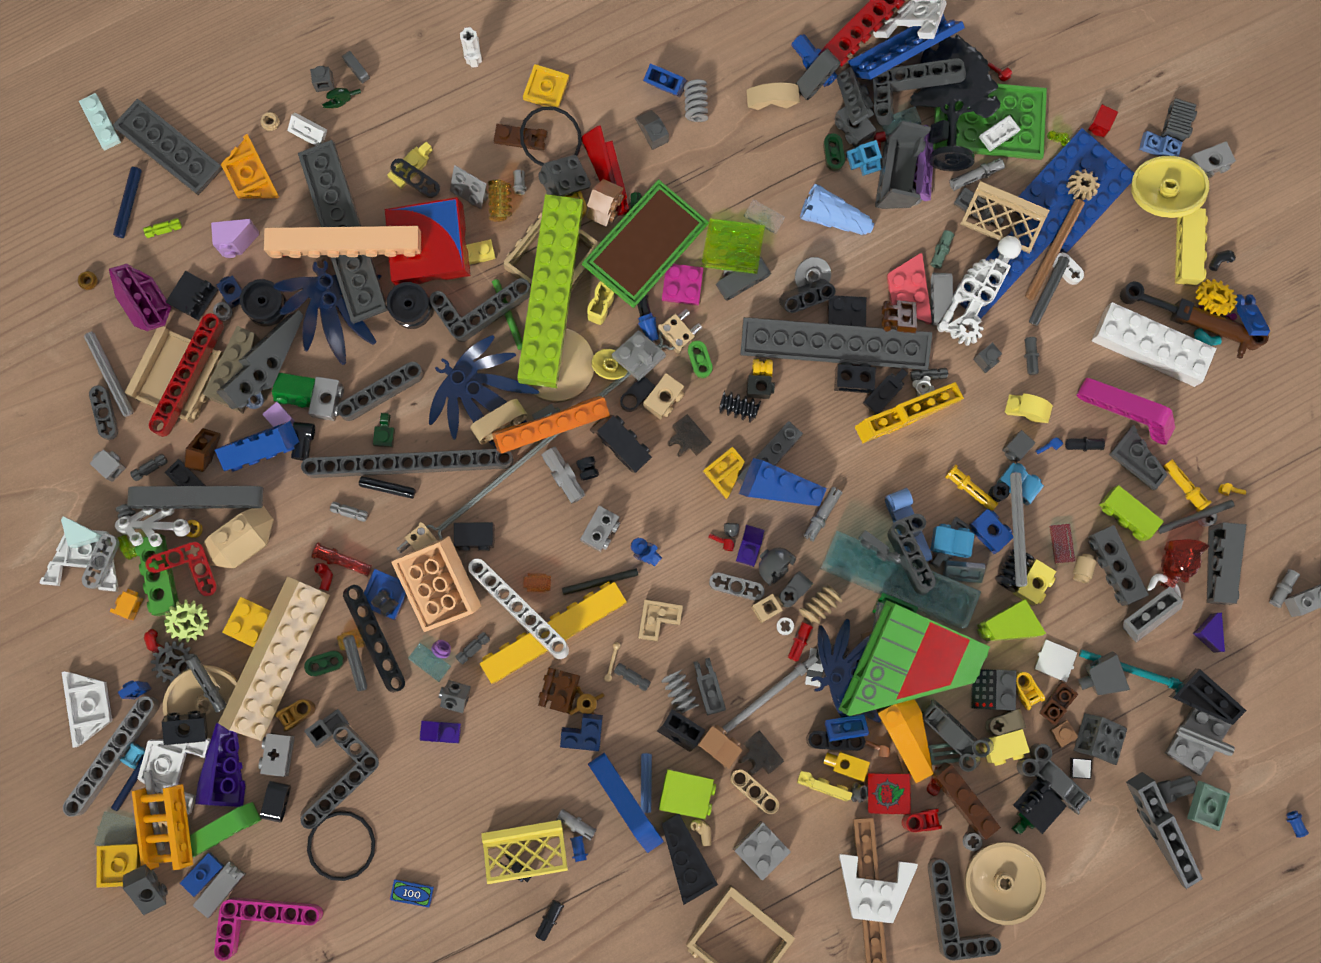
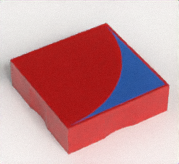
M458 197L384 209L386 226H418L421 231V254H415L413 257L396 254L395 257H389L391 282L395 285L404 282L423 284L432 280H449L471 276L469 254L465 242L464 206Z

